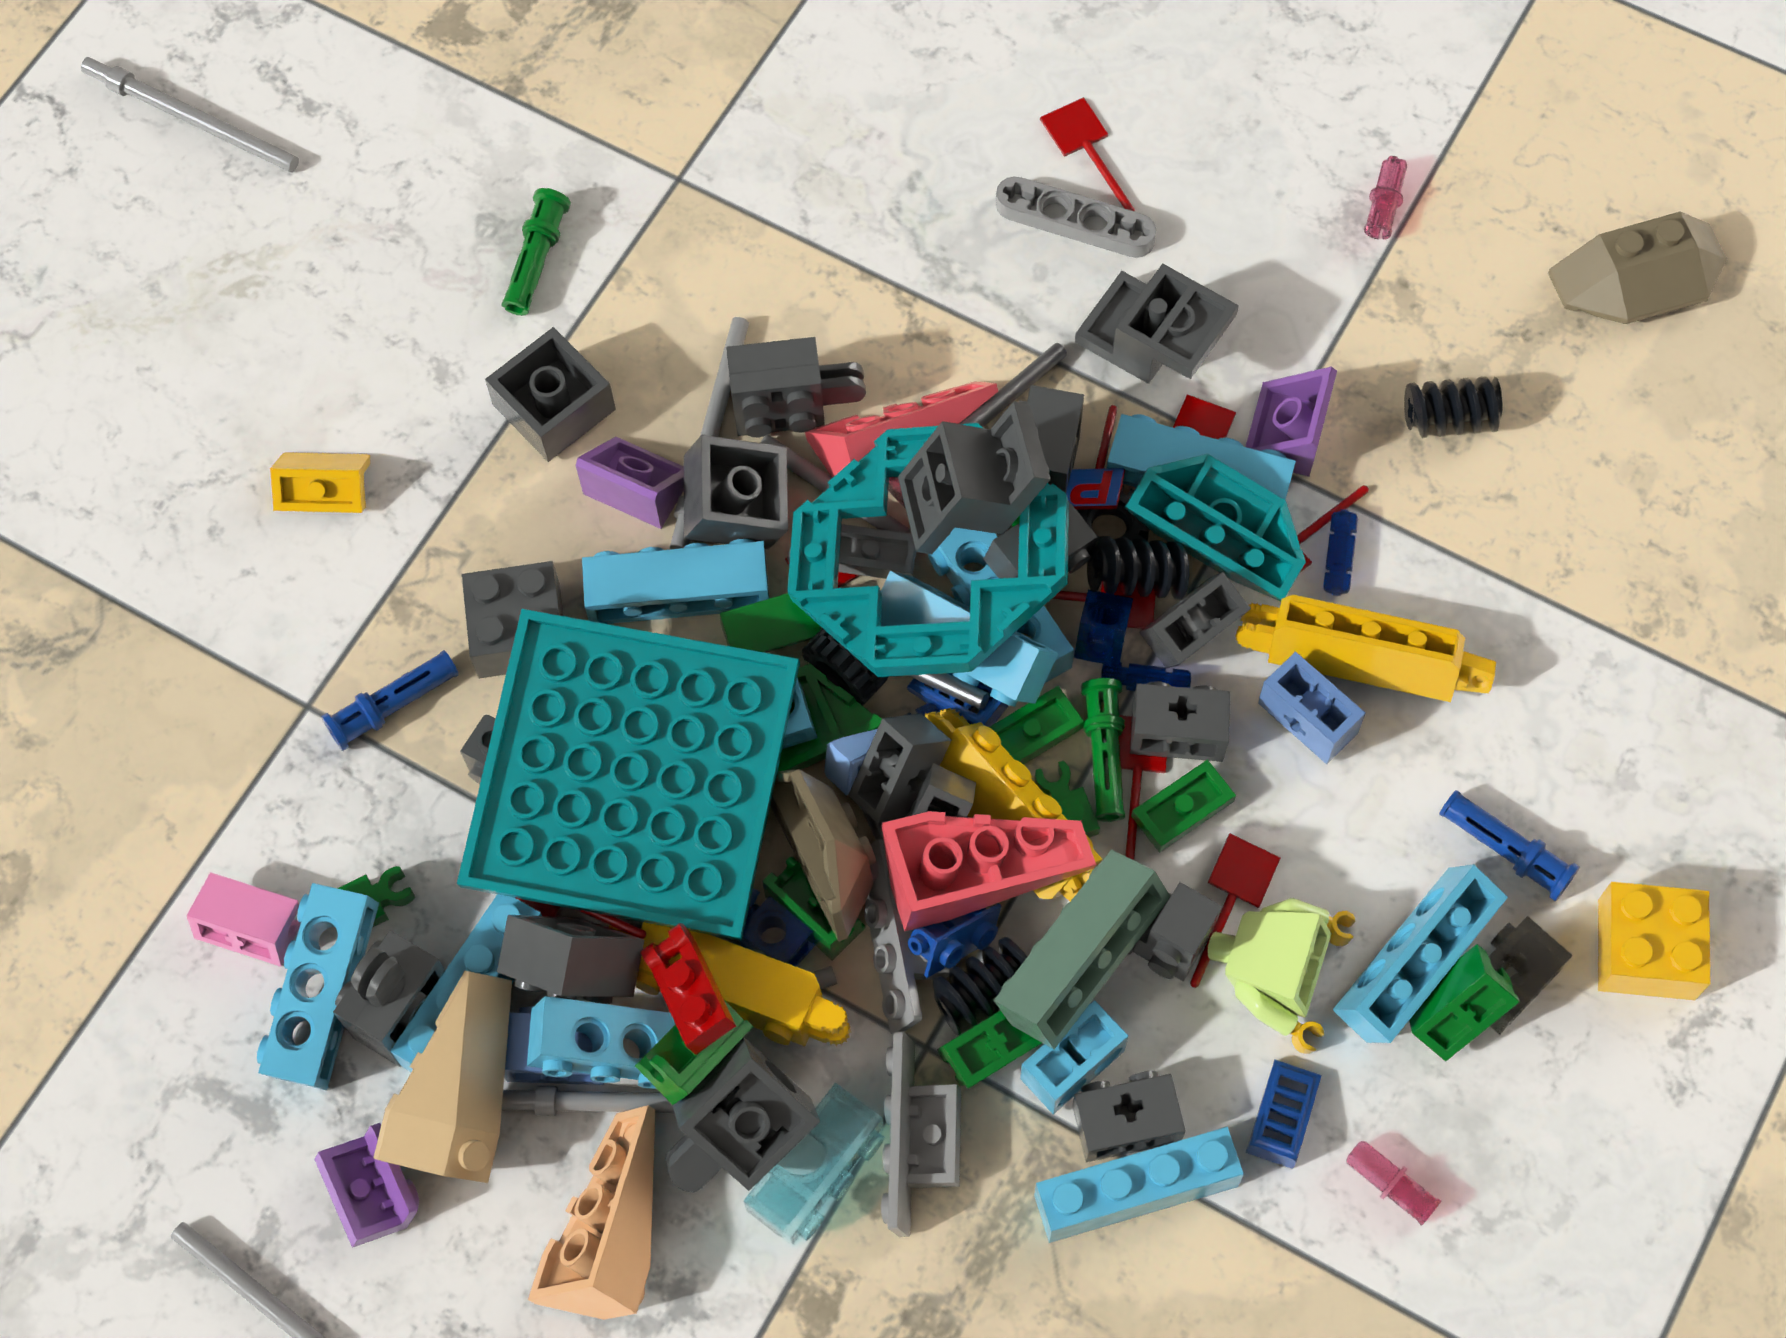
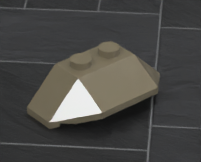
M1680 211L1599 234L1551 267L1548 274L1565 309L1576 312L1579 309L1595 317L1629 324L1706 302L1727 258L1710 224Z
M799 769L777 771L770 806L798 862L801 864V868L838 942L848 938L874 885L870 865L876 863L873 849L866 836L858 839L854 831L858 829V824L853 810L848 802L840 804L832 787Z

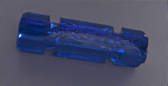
M1346 509L1334 512L1331 516L1330 531L1334 532V534H1329L1325 569L1329 570V572L1324 574L1323 589L1325 592L1333 594V596L1347 594L1351 587L1352 575L1348 571L1352 572L1356 536L1352 535V533H1357L1358 516L1356 513L1349 512Z
M1107 660L1104 661L1101 670V678L1119 680L1122 685L1126 686V690L1135 691L1137 684H1147L1154 681L1165 682L1173 687H1191V672L1184 669L1173 668L1172 672H1166V667L1129 663V667H1122V662Z

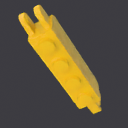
M1293 594L1281 600L1280 608L1265 604L1258 605V603L1248 604L1251 609L1241 616L1240 621H1243L1242 626H1238L1235 635L1236 641L1242 647L1268 653V663L1282 665L1294 652H1297L1323 675L1451 702L1454 690L1489 694L1496 670V661L1463 651L1465 637L1457 629Z
M947 708L940 710L938 713L936 711L925 713V717L952 740L940 766L976 782L974 802L967 815L968 817L973 818L974 814L991 815V819L1021 821L1024 817L1068 820L1062 814V808L1059 803L1051 796L1045 794L1031 779L1032 776L1028 768L1021 762L1014 760L1001 745V739L994 730L983 725L982 722L970 725L963 716L959 715V712L955 711L956 709ZM1087 836L1097 866L1103 859L1093 849V843ZM1093 869L1033 891L1041 899H1053L1063 895L1071 902L1089 879Z
M644 922L641 927L646 932L643 949L652 942L658 945L668 938V931L672 928ZM609 925V928H612V929L618 930V931H620V932H623V931H621V930H619V929H617V928H615V927ZM690 931L723 999L744 1020L747 1019L754 1028L762 1030L768 1039L782 1045H789L791 1041L805 1047L809 1037L823 1043L830 1042V1045L835 1044L836 1046L838 1044L842 1045L843 1042H847V1038H850L849 1033H851L850 1024L847 1023L846 1011H844L843 1007H839V1004L834 1005L832 1001L823 998L814 973L715 936ZM680 953L669 960L670 965L682 958ZM641 956L636 988L650 995H658L660 991L651 969Z

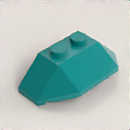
M1209 454L1147 468L1124 507L1160 538L1167 542H1179L1183 545L1187 554L1219 573L1224 572L1227 578L1278 601L1286 597L1306 563L1286 500Z

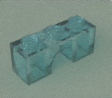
M837 1083L832 1086L815 1108L820 1123L808 1133L820 1142L826 1150V1157L822 1165L810 1174L796 1175L777 1164L754 1186L743 1201L748 1213L793 1247L801 1237L807 1241L813 1236L825 1217L820 1213L831 1197L838 1201L846 1193L855 1178L850 1172L861 1158L869 1161L885 1139L880 1134L884 1129L883 1118Z

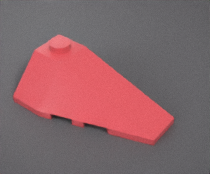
M974 381L921 397V406H918L917 402L882 407L884 413L882 417L867 416L859 418L858 415L846 417L806 431V439L833 478L853 459L859 462L875 448L874 441L887 429L939 426L942 421L956 424L961 423L998 393L997 383Z
M928 811L882 823L890 886L904 931L952 920L1096 867V862L1081 821L1028 817L1022 818L1021 821L991 819V815L974 814L973 818L945 816L946 812Z

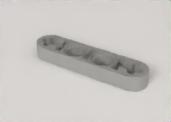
M1022 177L1006 178L997 187L996 208L1000 215L1008 220L1129 257H1143L1150 253L1154 247L1156 227L1151 218L1144 214ZM1014 194L1022 195V199L1019 198L1016 203L1008 202V199H1012ZM1034 199H1037L1036 211L1031 210V206H1034ZM1049 204H1060L1065 207L1067 213L1060 218H1051L1044 213V208ZM1090 216H1100L1106 220L1107 226L1102 230H1091L1086 227L1084 221ZM1115 223L1120 224L1117 236L1113 235ZM1135 230L1143 232L1137 241L1130 239V235H1133Z

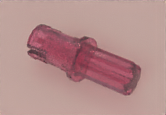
M1389 156L1388 159L1382 162L1377 185L1369 194L1372 204L1367 223L1364 226V232L1367 236L1379 240L1381 229H1383L1382 239L1390 238L1396 210L1403 204L1404 198L1401 190L1407 171V162L1399 159L1397 156Z
M1360 1141L1347 1156V1165L1382 1192L1379 1196L1381 1199L1387 1196L1415 1218L1421 1226L1441 1203L1440 1199H1436L1405 1173L1408 1168L1405 1166L1402 1169L1398 1168L1366 1141Z

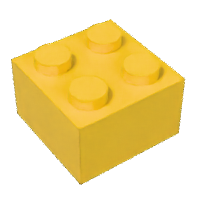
M1611 882L1598 899V991L1696 1000L1710 985L1709 891Z

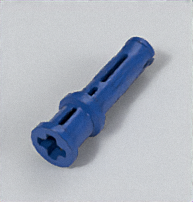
M443 650L437 656L405 673L373 694L369 695L367 692L364 694L361 692L355 696V702L333 715L326 713L321 718L341 751L349 748L348 743L370 729L378 731L383 728L382 725L386 723L384 718L414 700L419 699L451 678L457 677L459 672L447 652Z
M1457 790L1449 797L1439 815L1446 817L1478 841L1513 863V870L1516 871V875L1521 878L1528 876L1550 892L1549 897L1554 901L1559 899L1580 869V866L1572 863L1568 865L1546 850V843L1540 839L1538 841L1533 839L1530 842L1499 819L1461 795Z

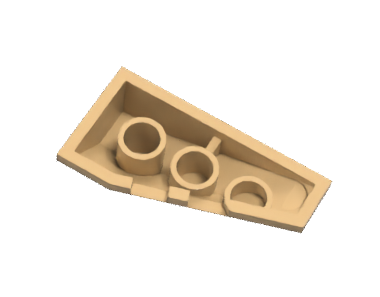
M464 971L435 1021L437 1028L423 1053L418 1052L410 1067L413 1070L399 1095L394 1093L385 1108L374 1159L441 1176L488 1183L500 1135L512 980Z

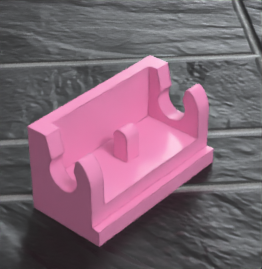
M211 872L186 915L194 939L280 967L284 963L287 947L294 940L300 926V922L294 920L299 908L298 900Z

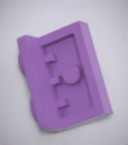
M380 1123L371 1125L363 1137L319 1151L314 1159L352 1248L406 1229L418 1211L419 1198L417 1190L411 1180L405 1179L400 1166L374 1159L381 1129Z

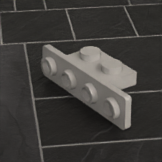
M877 839L870 844L876 858V863L870 865L874 885L865 901V921L870 927L874 947L873 961L875 969L879 973L883 993L882 1008L885 1017L888 1019L890 1033L893 1034L894 1032H905L922 1020L915 980H932L938 976L946 979L949 977L950 969L944 968L929 978L924 976L928 961L921 955H914L908 947V939L911 938L913 930L904 931L890 886L884 840Z
M894 1032L893 1047H888L886 1051V1069L888 1075L892 1076L891 1095H887L884 1102L885 1120L890 1125V1144H885L883 1148V1167L885 1173L889 1174V1193H884L882 1196L881 1213L883 1222L888 1224L889 1230L899 1237H910L911 1188L960 1187L961 1088L957 1084L914 1086L915 1043L905 1032Z

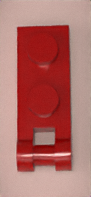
M679 923L668 931V938L658 945L652 942L642 949L640 953L654 975L685 1046L696 1055L736 1027V1024L694 937L684 924ZM680 953L682 958L670 965L669 960Z

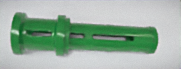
M550 188L535 190L533 195L535 205L531 217L522 226L525 239L512 273L508 290L501 304L511 314L519 316L528 314L550 247L558 243L560 238L558 228L562 216L569 211L571 201L568 197Z
M1112 678L1091 679L1081 684V694L1086 697L1087 719L1084 721L1083 731L1091 738L1096 801L1095 817L1101 822H1114L1125 818L1119 736L1125 729V720L1119 714L1118 695L1122 692V683ZM1103 701H1104V712H1102V709H1101V703H1102ZM1106 758H1108L1110 789L1108 790L1105 768Z

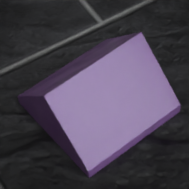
M1331 366L1263 382L1246 447L1258 451L1265 449L1279 451L1286 458L1296 461L1293 473L1310 477L1337 370Z
M614 437L579 456L575 465L584 495L662 529L678 498L684 491V466L618 437Z

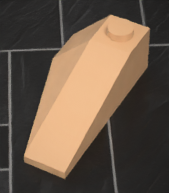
M649 1105L616 1113L589 1164V1171L593 1174L590 1183L579 1198L573 1196L565 1211L572 1215L559 1242L551 1238L542 1254L528 1300L532 1303L603 1320L637 1314L638 1307L645 1295V1284L651 1265L655 1109Z

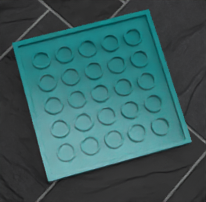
M521 609L457 885L461 888L671 928L682 923L692 932L742 941L798 676L799 659Z

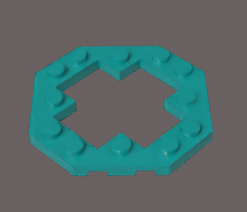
M978 423L962 424L967 426L983 428ZM938 426L887 429L874 441L875 448L859 462L853 459L827 482L829 488L812 503L807 500L793 512L788 594L799 608L877 677L972 672L1068 584L1069 502L1067 494L1056 485H1049L1047 483L1021 513L1019 522L1018 577L971 580L970 621L881 626L882 593L879 586L838 588L842 519L887 516L889 477H898Z

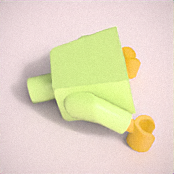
M1290 898L1264 907L1260 912H1246L1242 915L1236 936L1214 932L1208 945V957L1212 961L1227 963L1225 975L1234 986L1236 998L1259 1021L1283 1036L1291 1034L1294 1048L1300 1053L1310 1054L1316 1051V1049L1304 1041L1303 1031L1308 1030L1315 1036L1322 1037L1324 1036V1030L1319 1023L1313 1021L1301 1024L1298 1022V1016H1307L1329 942L1335 946H1345L1353 939V935L1341 932L1337 924L1351 927L1355 923V917L1349 911H1340L1332 917L1329 916V912L1326 909Z

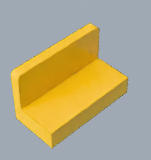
M282 453L270 468L273 511L362 513L366 508L364 472L371 464L370 455Z

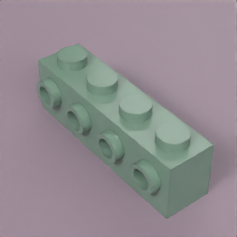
M1112 849L1103 861L1092 870L1089 879L1071 902L1064 906L1060 916L1043 938L1035 943L1029 956L1015 974L1004 983L1001 992L994 999V1002L1012 1026L1055 1050L1171 896L1157 873Z

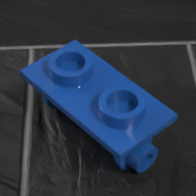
M997 903L987 910L982 908L952 920L913 930L911 938L908 939V947L914 955H921L928 961L924 976L929 978L944 968L950 969L977 949L983 950L988 947L997 935L998 927L996 925L1002 905Z

